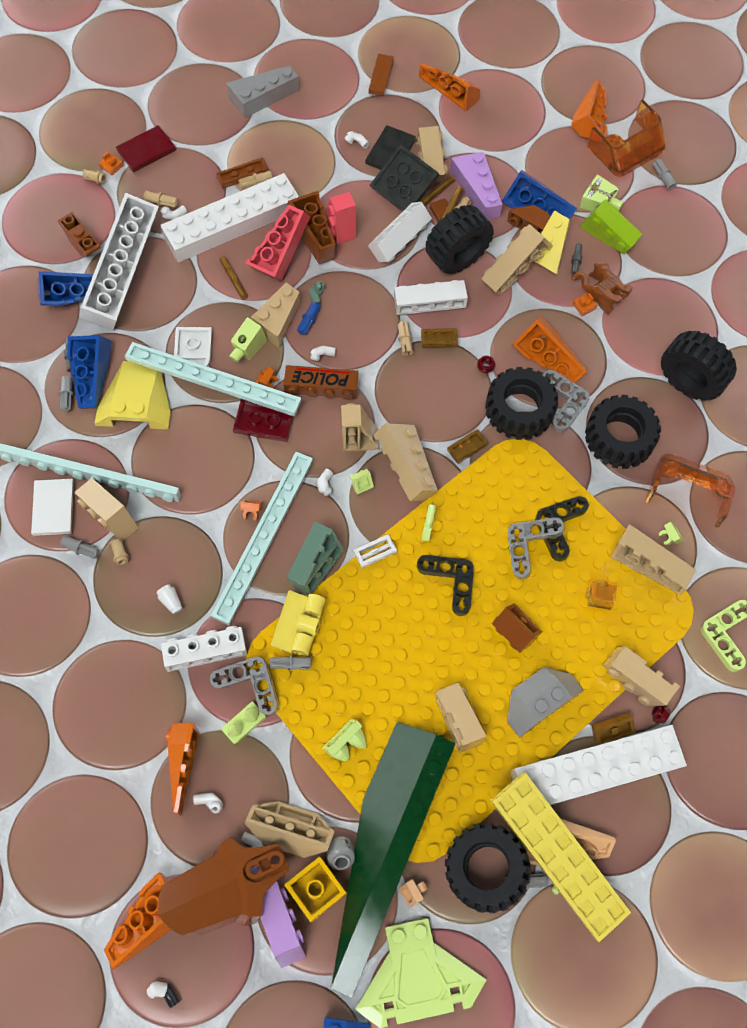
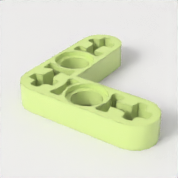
M739 600L706 620L700 628L703 637L725 667L731 672H738L743 669L746 660L725 631L747 618L746 600ZM744 607L746 609L744 612H741L736 616L735 612L739 608ZM722 615H728L731 618V624L724 623L721 618ZM713 626L714 630L709 632L707 628ZM720 634V636L716 640L713 639L715 636ZM718 641L726 642L728 649L721 650L718 646ZM730 651L733 652V653H732L731 655H729L728 657L725 656V655L728 654ZM737 659L739 663L733 665L731 662Z

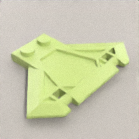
M428 918L385 927L389 954L355 1008L357 1012L379 1028L388 1027L387 1019L396 1017L397 1024L454 1012L453 1004L462 1002L463 1009L472 1007L486 979L433 942ZM458 987L459 993L451 994L450 988ZM393 1001V1008H384V1003Z

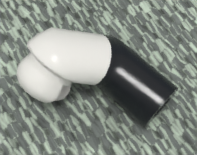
M156 981L147 988V995L150 998L163 997L169 1008L174 1007L180 1002L172 986L168 983Z

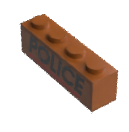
M286 365L283 383L284 392L291 395L301 394L309 397L324 396L326 398L339 397L347 400L357 399L359 371Z

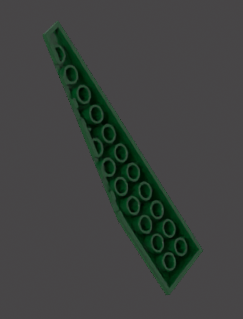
M396 722L363 798L354 850L355 860L351 867L331 985L332 989L351 998L456 744L439 735Z

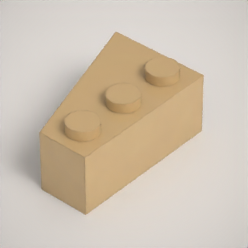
M285 283L251 316V320L262 326L267 340L280 348L282 339L286 335L288 327L301 304L300 292L288 283Z
M626 646L617 647L603 665L608 670L607 673L612 678L618 679L623 683L622 686L625 690L634 693L642 705L646 707L666 706L680 688V685L677 683L671 685L662 678V672L659 670L656 673L645 665L647 661Z

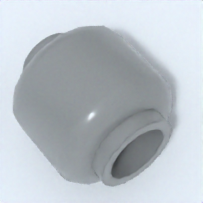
M339 836L333 838L328 851H326L328 864L333 869L344 870L351 867L354 863V846L352 841L346 837Z

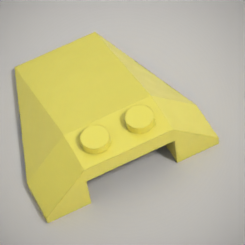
M123 361L97 407L95 426L114 427L115 420L148 422L150 429L169 430L171 411L162 372L130 361Z

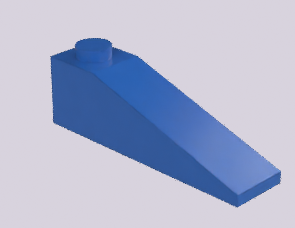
M523 170L519 172L502 200L503 203L511 208L535 205L548 212L550 217L556 211L570 219L577 209L576 206Z
M39 271L37 291L40 305L62 306L84 300L94 274Z
M100 335L68 336L67 358L72 367L70 371L75 381L74 389L78 408L81 409L97 408L109 365L111 340Z

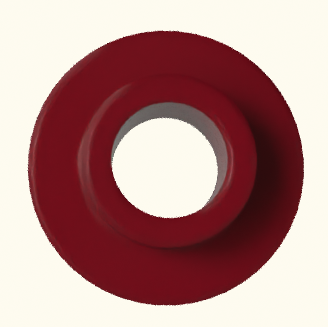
M483 356L478 360L477 368L483 373H490L495 368V361L490 356Z
M667 705L656 706L653 709L652 716L655 723L664 724L668 720L671 711Z

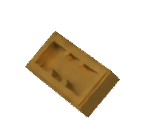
M457 328L421 329L422 348L457 347Z
M476 429L447 447V451L456 463L459 464L486 447L488 441Z

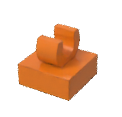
M108 152L102 156L103 160L99 162L100 168L111 176L124 166L120 159Z
M586 293L572 302V305L582 317L596 310L598 306L590 293Z
M269 366L263 369L255 383L274 388L270 384V380L274 383L278 381V378L272 375L274 369Z
M242 500L240 502V510H245L243 512V519L247 518L248 512H252L254 515L253 520H256L258 512L262 509V501Z

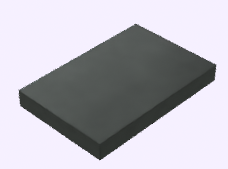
M386 125L367 156L365 164L381 170L400 144L410 151L416 141V136Z

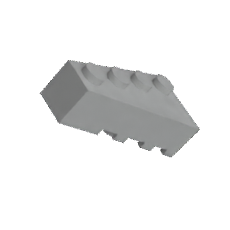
M290 66L227 82L228 98L246 118L299 91L298 75Z

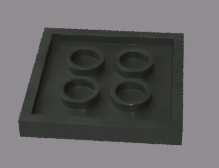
M400 144L369 186L403 212L411 203L421 200L440 174Z

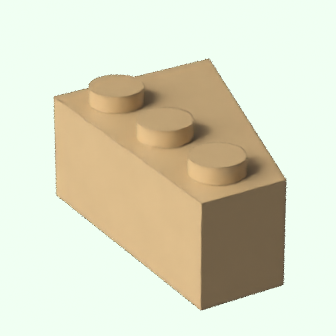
M439 126L422 127L418 129L416 146H419L420 151L418 152V157L440 174L435 182L443 181L447 174V165L443 162L445 149L441 147L443 134L439 132Z
M352 403L341 405L343 452L380 450L379 440L376 441L373 436L378 429L362 406Z
M93 478L74 492L78 497L77 503L83 509L87 508V512L91 517L97 518L100 525L104 529L107 528L117 539L124 541L139 528L124 505Z
M459 683L436 691L434 697L452 739L456 743L455 746L459 754L482 745L486 734L476 717L474 708L470 706L467 700L468 695L464 687L461 688Z

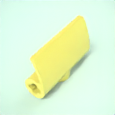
M289 590L271 646L292 654L307 657L313 638L317 636L320 628V616L326 599L317 594H309L307 597Z

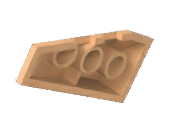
M561 819L591 860L610 857L616 842L615 837ZM525 847L530 864L538 865Z

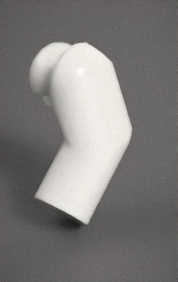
M352 131L348 132V135L345 137L348 143L351 144L355 140L364 149L370 144L363 135Z
M183 205L175 211H170L168 207H163L161 213L164 219L173 220L186 214L187 209Z
M319 346L311 350L310 358L311 360L319 361L320 355L335 357L336 348Z
M327 468L317 480L318 491L323 493L324 496H328L332 492L328 481L332 477L333 472Z
M212 792L193 795L194 805L206 804L212 813L217 814L223 808L222 801Z
M245 832L242 836L241 842L251 846V848L265 846L256 836Z

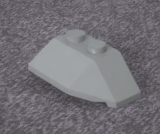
M544 667L511 691L507 722L520 738L584 692V690L572 674Z

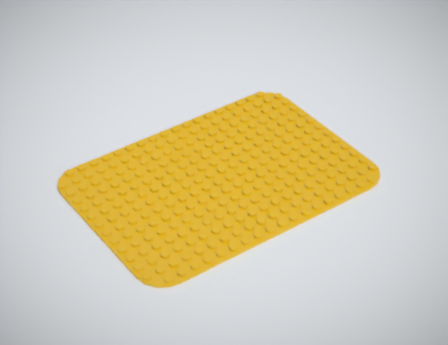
M510 439L493 446L379 537L389 535L397 553L363 569L355 556L316 588L313 594L320 595L326 600L320 616L321 623L318 634L314 636L307 656L311 658L310 670L297 669L290 671V669L270 668L271 657H290V655L292 657H304L271 646L279 618L263 629L251 642L246 660L253 657H260L266 660L279 702V709L276 714L359 814H361L363 798L396 722L439 735L454 742L434 696L436 691L459 683L461 688L464 687L468 695L467 700L470 706L474 708L486 738L482 745L460 754L456 746L453 749L408 861L414 863L435 861L447 854L449 846H453V839L456 836L460 837L463 834L462 831L466 828H474L473 825L481 823L496 809L490 800L512 782L509 771L551 759L625 691L622 686L623 683L618 679L612 678L607 673L608 670L603 666L617 647L626 646L647 661L645 665L650 668L684 637L692 625L694 609L691 596L686 590L679 595L611 558L610 556L626 528L544 448L532 441ZM578 496L586 498L589 503L586 513L563 522L565 527L563 536L570 549L566 560L561 562L555 561L551 557L544 539L527 541L531 574L524 580L516 578L511 563L508 540L509 526L515 523L534 521L537 512L542 508ZM577 503L574 508L580 507L582 509L583 505ZM433 504L436 506L430 540L424 541L421 539L428 505ZM564 508L557 509L558 515H567V511ZM544 515L541 516V519H547V518H548V517H544ZM538 526L531 528L532 534L537 535L540 533ZM515 529V532L512 533L515 535L516 542H520L519 533H522L518 529ZM386 541V542H384V543H382V544H380V545H377V546H375V547H373V548H371V549H369V550H366V551L360 553V555H364V554H366V553H368V552H370V551H372V550H374V549H376V548H379V547H381V546H383V545H386V544H388V542ZM517 547L514 550L516 556H522L525 552L523 547ZM558 547L556 553H560L562 556L564 550L560 551ZM375 554V555H373V556H371V557H369V558H367V559H364L363 561L368 560V559H370V558H372V557H374V556H376V555H378V554ZM431 555L466 559L472 562L474 566L470 610L467 615L457 616L452 611L455 578L421 574L417 570L419 557ZM427 561L421 564L425 569L429 566ZM518 561L520 569L516 571L524 574V570L527 569H524L522 561ZM434 562L433 570H436L437 562ZM448 563L440 564V569L444 572L451 569ZM454 564L453 572H456L457 564ZM465 565L461 568L463 573H466L468 570ZM460 583L457 586L460 592L468 591V586L464 583ZM460 597L458 607L462 611L465 607L463 606L464 598ZM513 603L542 631L537 639L520 653L513 649L509 641L503 635H500L491 624L506 607ZM256 662L254 667L250 668L248 664L246 666L248 670L256 669L259 672L262 664ZM544 667L572 674L584 692L519 738L507 722L511 691ZM266 680L260 681L258 685L261 692L268 689V682ZM271 693L262 696L263 698H266L267 703L270 707L273 706V703L269 702L267 696H271ZM350 719L357 720L362 725L361 730L366 738V749L357 748L347 742L346 745L349 749L348 761H340L326 754L322 747Z

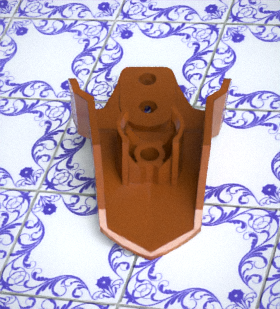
M228 837L215 850L212 857L162 885L158 900V916L170 929L181 936L187 934L202 935L233 922L243 926L255 924L262 917L264 894L278 879L289 871V864L281 846L274 844L264 847L244 848L231 837ZM274 856H278L280 859L276 865L271 864V859ZM251 867H259V872L252 874L250 872Z

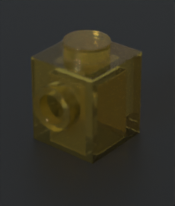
M603 580L593 581L591 586L587 587L585 599H588L587 606L611 610L615 605L617 585L608 584V582Z

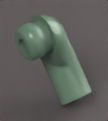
M317 281L309 290L311 301L319 305L322 304L319 296L325 287L322 281Z

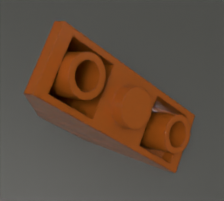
M535 205L511 208L507 222L521 230L530 224L541 234L550 219V215Z
M73 212L58 220L69 241L81 256L87 257L101 248Z

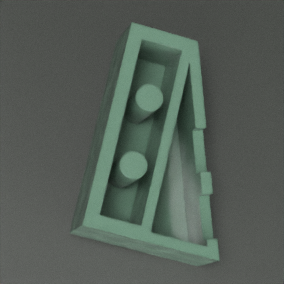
M314 521L287 575V579L294 588L308 595L313 594L344 552L332 529Z

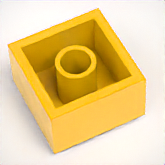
M320 856L284 884L311 923L347 895Z

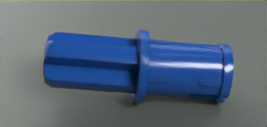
M311 302L307 312L302 315L303 319L297 328L300 335H306L311 324L315 323V317L321 309L319 304Z

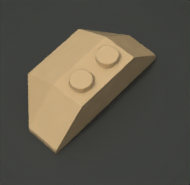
M279 801L252 805L245 820V825L263 845L278 844L284 852L303 858L328 851L334 835V830L328 826L319 814Z

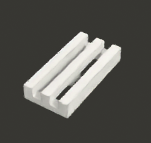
M385 535L354 549L353 553L363 569L397 553V550L390 536ZM386 541L388 542V544H386V545H383V546H381V547H379V548H376V549H374V550H372V551H370V552H368V553H366V554H364V555H360V553H362V552H364V551H366V550H369V549H371V548H373V547H375V546H377V545H380V544H382V543H384V542H386ZM375 554H378V555H376V556H374V557H372V558H370V559H368V560L363 561L364 559H367V558H369V557H371V556H373V555H375Z

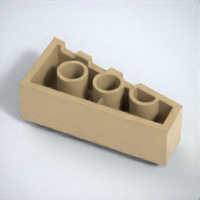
M529 224L520 231L518 238L508 245V249L497 257L495 264L484 272V276L481 279L501 296L517 281L518 274L525 273L529 269L530 263L534 260L538 261L542 257L541 252L546 248L549 250L553 245Z
M385 423L373 435L375 440H379L383 446L381 450L384 455H388L391 461L390 466L399 475L400 479L398 481L410 501L427 500L438 490L415 425Z
M630 524L610 556L679 595L686 590L696 571L689 563L684 562Z

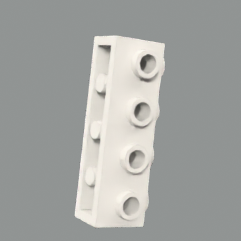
M411 203L368 245L378 262H391L398 252L406 248V244L417 237V233L428 226L427 223L432 218L423 203Z
M464 280L394 287V302L397 315L466 308L468 297Z
M230 626L226 630L219 632L211 630L200 636L192 634L180 640L173 638L167 640L166 643H161L164 667L167 672L247 655L242 628L237 626Z

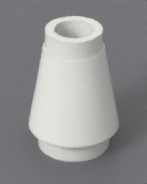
M170 584L165 585L156 592L157 598L173 615L183 609L175 588L171 587Z

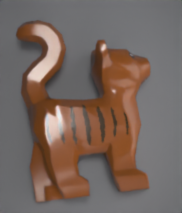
M594 263V271L589 276L600 280L594 286L589 285V279L584 272L578 271L572 275V280L582 279L583 289L593 296L600 308L608 315L614 310L611 304L625 299L633 288L631 285H624L618 276L611 273L607 263Z

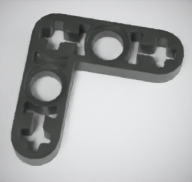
M574 497L540 509L536 514L535 520H541V516L544 515V517L559 518L564 522L585 514L589 503L584 497ZM577 503H578L579 505H583L582 509H580V507H576V508H574V507L576 506ZM564 508L567 511V515H558L557 509ZM554 523L552 528L554 531H558L559 526L557 523ZM538 526V529H539V531H540V533H541L542 528H541L540 526ZM563 534L556 539H544L550 555L555 561L561 562L566 560L570 549ZM558 547L560 551L564 550L562 556L560 553H556Z
M431 555L419 557L417 570L421 574L455 578L452 611L457 616L467 615L470 610L474 572L472 562L466 559ZM424 561L428 562L429 566L427 567V569L423 568V565H421L424 563ZM434 562H437L436 570H433ZM448 563L451 569L444 572L440 569V564ZM454 564H457L456 572H453ZM464 565L468 569L466 573H463L461 569ZM460 583H464L468 586V591L460 592L457 586ZM460 597L464 598L463 606L465 607L462 611L458 607Z

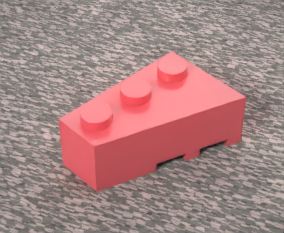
M350 192L331 197L326 216L333 238L337 244L355 239L356 204Z

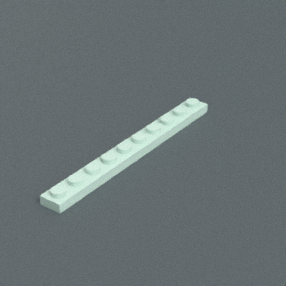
M132 342L125 355L127 361L294 417L302 402L300 397Z
M0 443V458L7 462L16 461L24 466H36L43 471L48 469L59 475H72L79 480L83 478L90 480L93 478L99 484H108V486L115 489L119 487L124 488L131 493H144V495L152 498L155 496L160 497L167 502H179L181 498L178 487Z
M295 452L211 614L213 619L230 626L313 463V458Z

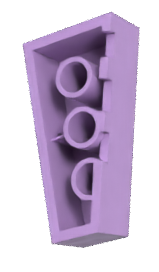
M484 152L451 158L450 172L452 175H455L458 184L465 190L466 196L472 200L473 206L477 207L488 220L500 218L502 202Z
M259 867L250 870V872L252 874H257L259 872ZM280 878L264 894L261 920L274 957L282 969L305 958L306 955L301 945L305 943L300 929L296 930L293 924L296 922L292 908L288 909L286 901H289L285 888L280 889L278 881L281 880Z

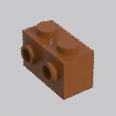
M515 603L506 607L491 623L496 628V631L503 635L509 641L511 647L519 653L527 649L542 633Z

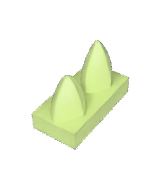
M252 701L221 730L236 746L264 721L266 716L260 712L259 708Z
M350 719L322 749L326 754L337 760L348 761L349 749L346 745L347 742L357 748L366 749V738L361 730L362 725L357 720Z

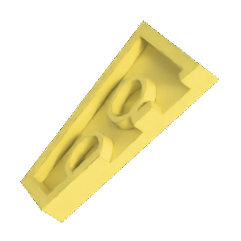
M554 211L541 233L553 246L549 250L546 248L542 251V257L538 261L534 260V262L558 275L570 219Z

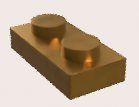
M629 712L591 726L596 745L635 734L633 716Z

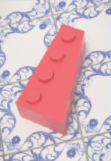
M288 205L275 222L273 229L266 234L265 240L260 246H257L254 250L255 253L250 259L248 258L245 264L282 281L310 216L304 211Z

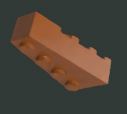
M315 191L289 200L288 205L298 208L310 216L301 238L318 264L334 259L336 244L327 223V216L323 211L319 192Z

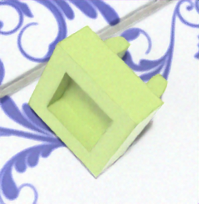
M368 469L360 470L359 473L350 476L357 495L374 487Z
M672 522L664 525L666 530L659 532L661 537L664 535L669 536L668 540L663 542L664 545H670L672 542L679 544L684 541L676 525Z

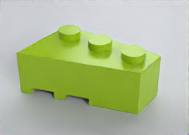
M606 199L579 226L621 254H625L643 235Z

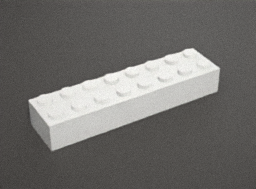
M285 173L160 226L167 245L179 263L277 221L287 208L288 201L299 196Z
M125 193L83 300L79 318L114 330L159 206Z
M673 725L515 768L509 772L512 781L521 773H526L547 802L553 805L687 765Z

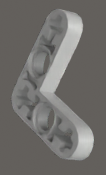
M546 370L543 376L553 378L550 384L553 383L555 385L559 381L558 386H555V392L567 401L552 422V429L555 432L564 433L587 405L589 393L558 372ZM566 385L570 388V391L564 392L560 387ZM580 396L584 397L583 399H581V400L579 401V403H578V405H577V404H576L577 398L580 397ZM573 408L575 414H568L566 409ZM564 417L566 419L564 424L558 426V423H560Z
M547 518L515 523L509 526L508 540L511 563L516 578L524 580L531 574L527 541L561 536L565 530L561 519ZM554 523L561 526L558 527V531H554L552 528ZM545 524H547V528H550L547 529L548 533H545ZM533 526H540L542 531L534 535L531 533V528ZM515 529L522 532L519 533L520 542H516L515 535L512 534L515 532ZM523 547L525 549L524 554L516 556L514 554L515 548ZM518 561H522L524 569H527L524 570V574L516 571L520 569Z
M253 657L215 670L210 675L211 685L219 689L251 679L260 712L265 715H273L278 711L279 702L268 664L263 658ZM256 662L262 664L259 672L256 669L248 670L246 666L248 664V667H254ZM241 667L244 670V674L241 678L237 679L234 676V671L236 668ZM218 675L223 677L229 675L230 679L221 680L222 684L216 682V679L219 677ZM262 680L268 682V689L264 692H261L258 688ZM271 693V696H267L268 701L273 703V706H271V711H269V709L264 708V706L267 705L266 698L261 699V696H265Z

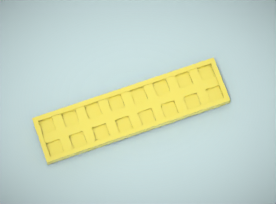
M521 773L490 800L596 941L600 942L631 913L526 773Z

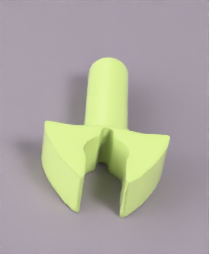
M433 504L428 505L421 539L424 541L430 540L436 506Z

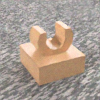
M412 879L402 885L399 890L406 904L411 908L424 900L421 893L426 891L427 887L424 881L416 885Z

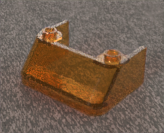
M644 100L640 101L634 119L643 130L626 140H623L616 134L604 137L596 127H593L587 147L615 176H624L665 151L667 144L661 118Z
M673 454L661 456L646 502H650L655 494L661 476L666 478L678 477L714 490L718 496L723 498L715 523V527H719L728 516L735 493V485L731 476Z

